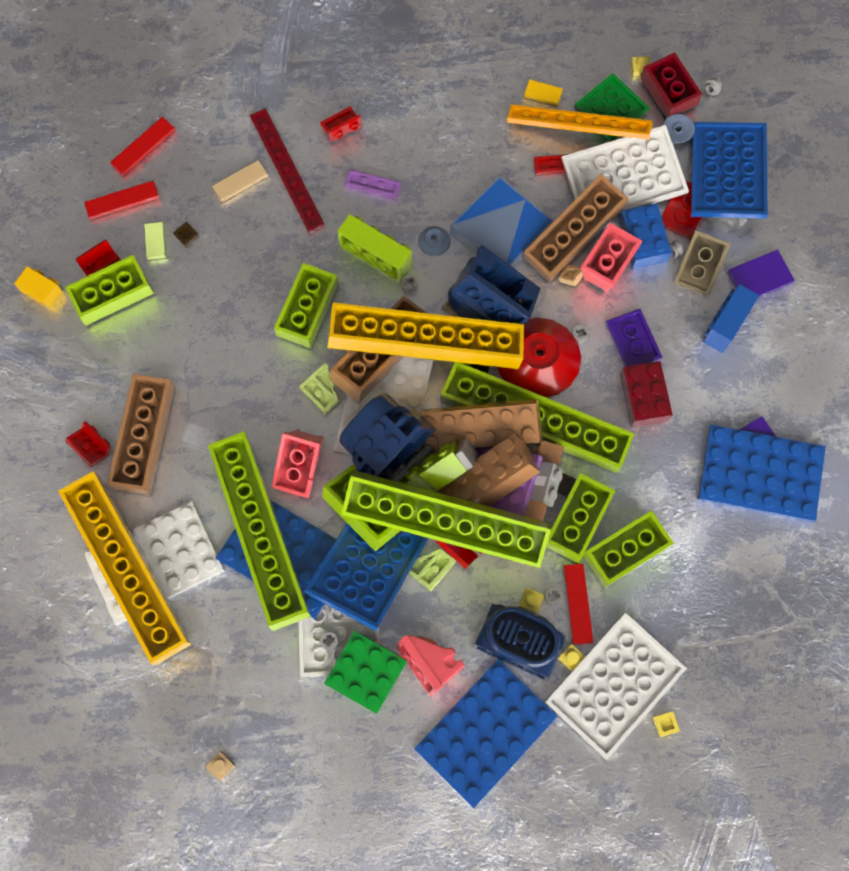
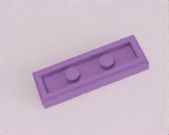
M349 169L344 184L345 188L397 201L401 188V182L352 169Z

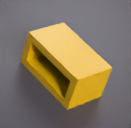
M28 266L14 283L21 292L49 309L62 292L58 286V281L52 277L46 278L43 272L37 268L33 270Z

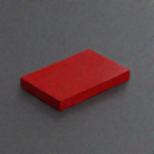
M686 181L689 190L688 194L671 198L661 217L665 229L691 240L702 217H691L692 183Z

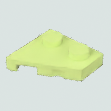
M326 363L299 386V389L324 415L339 403L334 385L330 381V372Z
M440 548L433 551L430 555L418 558L409 575L432 592L454 566L456 560Z

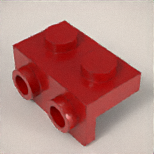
M351 106L320 122V126L330 142L339 140L347 133L354 132L362 126L361 117L359 114L356 115Z
M106 239L75 259L86 276L121 261Z
M87 421L82 423L81 429L66 437L65 442L90 468L109 457V442L102 438L96 428Z

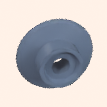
M683 114L670 115L663 123V126L666 125L671 141L675 143L688 141L695 131L693 121Z
M432 226L420 233L418 244L425 254L440 256L449 249L451 239L445 229Z

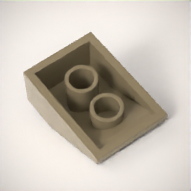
M695 230L674 283L709 296L731 243Z

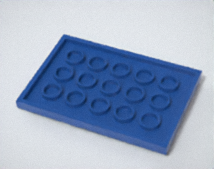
M693 122L695 131L692 137L691 217L767 219V123Z
M710 425L698 500L815 522L826 446Z
M271 500L311 618L316 620L325 604L305 594V589L330 551L336 538ZM235 528L215 558L254 582Z
M346 523L305 589V594L377 631L429 538L400 531L378 550L374 551Z
M498 659L414 749L475 808L558 716Z

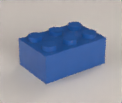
M658 203L622 210L619 217L621 229L642 240L640 247L630 261L632 269L668 262L672 251Z
M740 284L736 290L732 288L705 331L704 335L707 337L704 343L724 353L760 295Z

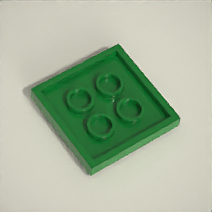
M614 73L609 75L574 105V109L577 112L635 119L642 118L650 109ZM601 134L609 142L614 141L619 137L615 135Z
M354 630L324 684L377 714L404 668L407 659Z

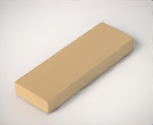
M257 160L216 183L212 188L220 201L224 202L268 177V174L260 161Z

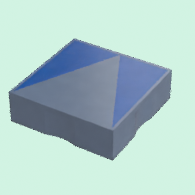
M499 176L450 224V235L475 254H477L479 247L483 245L515 269L523 260L524 251L554 220Z

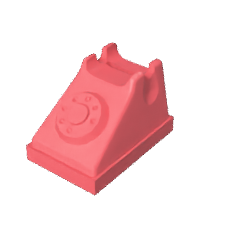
M609 223L581 266L580 270L583 271V280L593 283L607 293L615 286L640 247L642 240Z
M300 429L284 432L271 488L309 498L324 437L302 432Z
M406 635L400 639L396 646L402 657L407 659L406 663H410L408 666L430 697L436 694L442 686L465 666L462 660L456 661L454 659L456 652L452 647L444 648L437 645V642L426 637Z

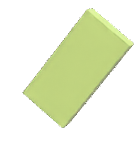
M163 222L144 224L147 259L166 258Z

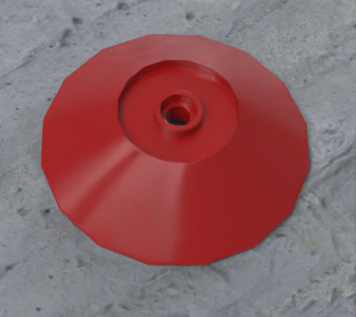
M539 317L530 318L524 323L523 360L519 369L498 367L499 374L504 381L543 397L556 396L570 387L579 374L581 353L578 342L568 328L558 322ZM541 351L543 355L539 356L536 352Z

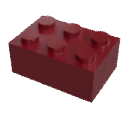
M675 52L645 66L643 69L641 80L666 118L673 114H681L698 106L702 92Z
M661 361L623 367L620 372V378L631 427L668 422L673 413Z

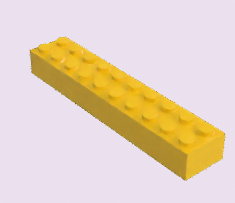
M332 302L328 348L519 369L523 360L524 324Z
M92 471L60 489L58 492L150 664L157 665L191 645L189 638L100 476Z

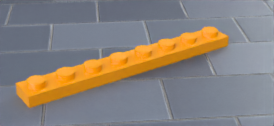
M511 104L507 117L508 123L648 140L653 126L652 120Z

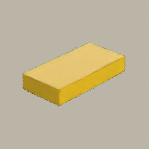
M529 79L524 98L558 107L563 89Z

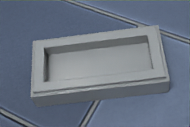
M465 438L460 442L456 457L465 469L469 470L474 466L478 452L469 440Z

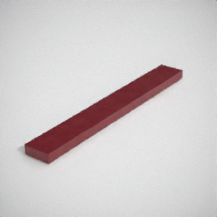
M266 108L251 114L250 118L308 234L324 228L325 224Z

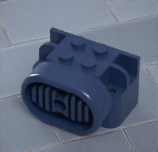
M481 245L476 256L468 260L466 266L461 270L457 281L449 288L448 301L452 310L459 317L524 324L531 318L541 288Z
M381 393L372 398L342 431L339 442L352 456L353 464L357 468L356 471L386 479L400 465H405L436 429L415 408L401 406L390 394Z
M492 603L473 648L548 681L559 658L566 636H563L560 631L556 630L554 625L546 618L535 615L520 606L506 607ZM519 632H525L528 635L527 642L523 643L518 640L517 635Z

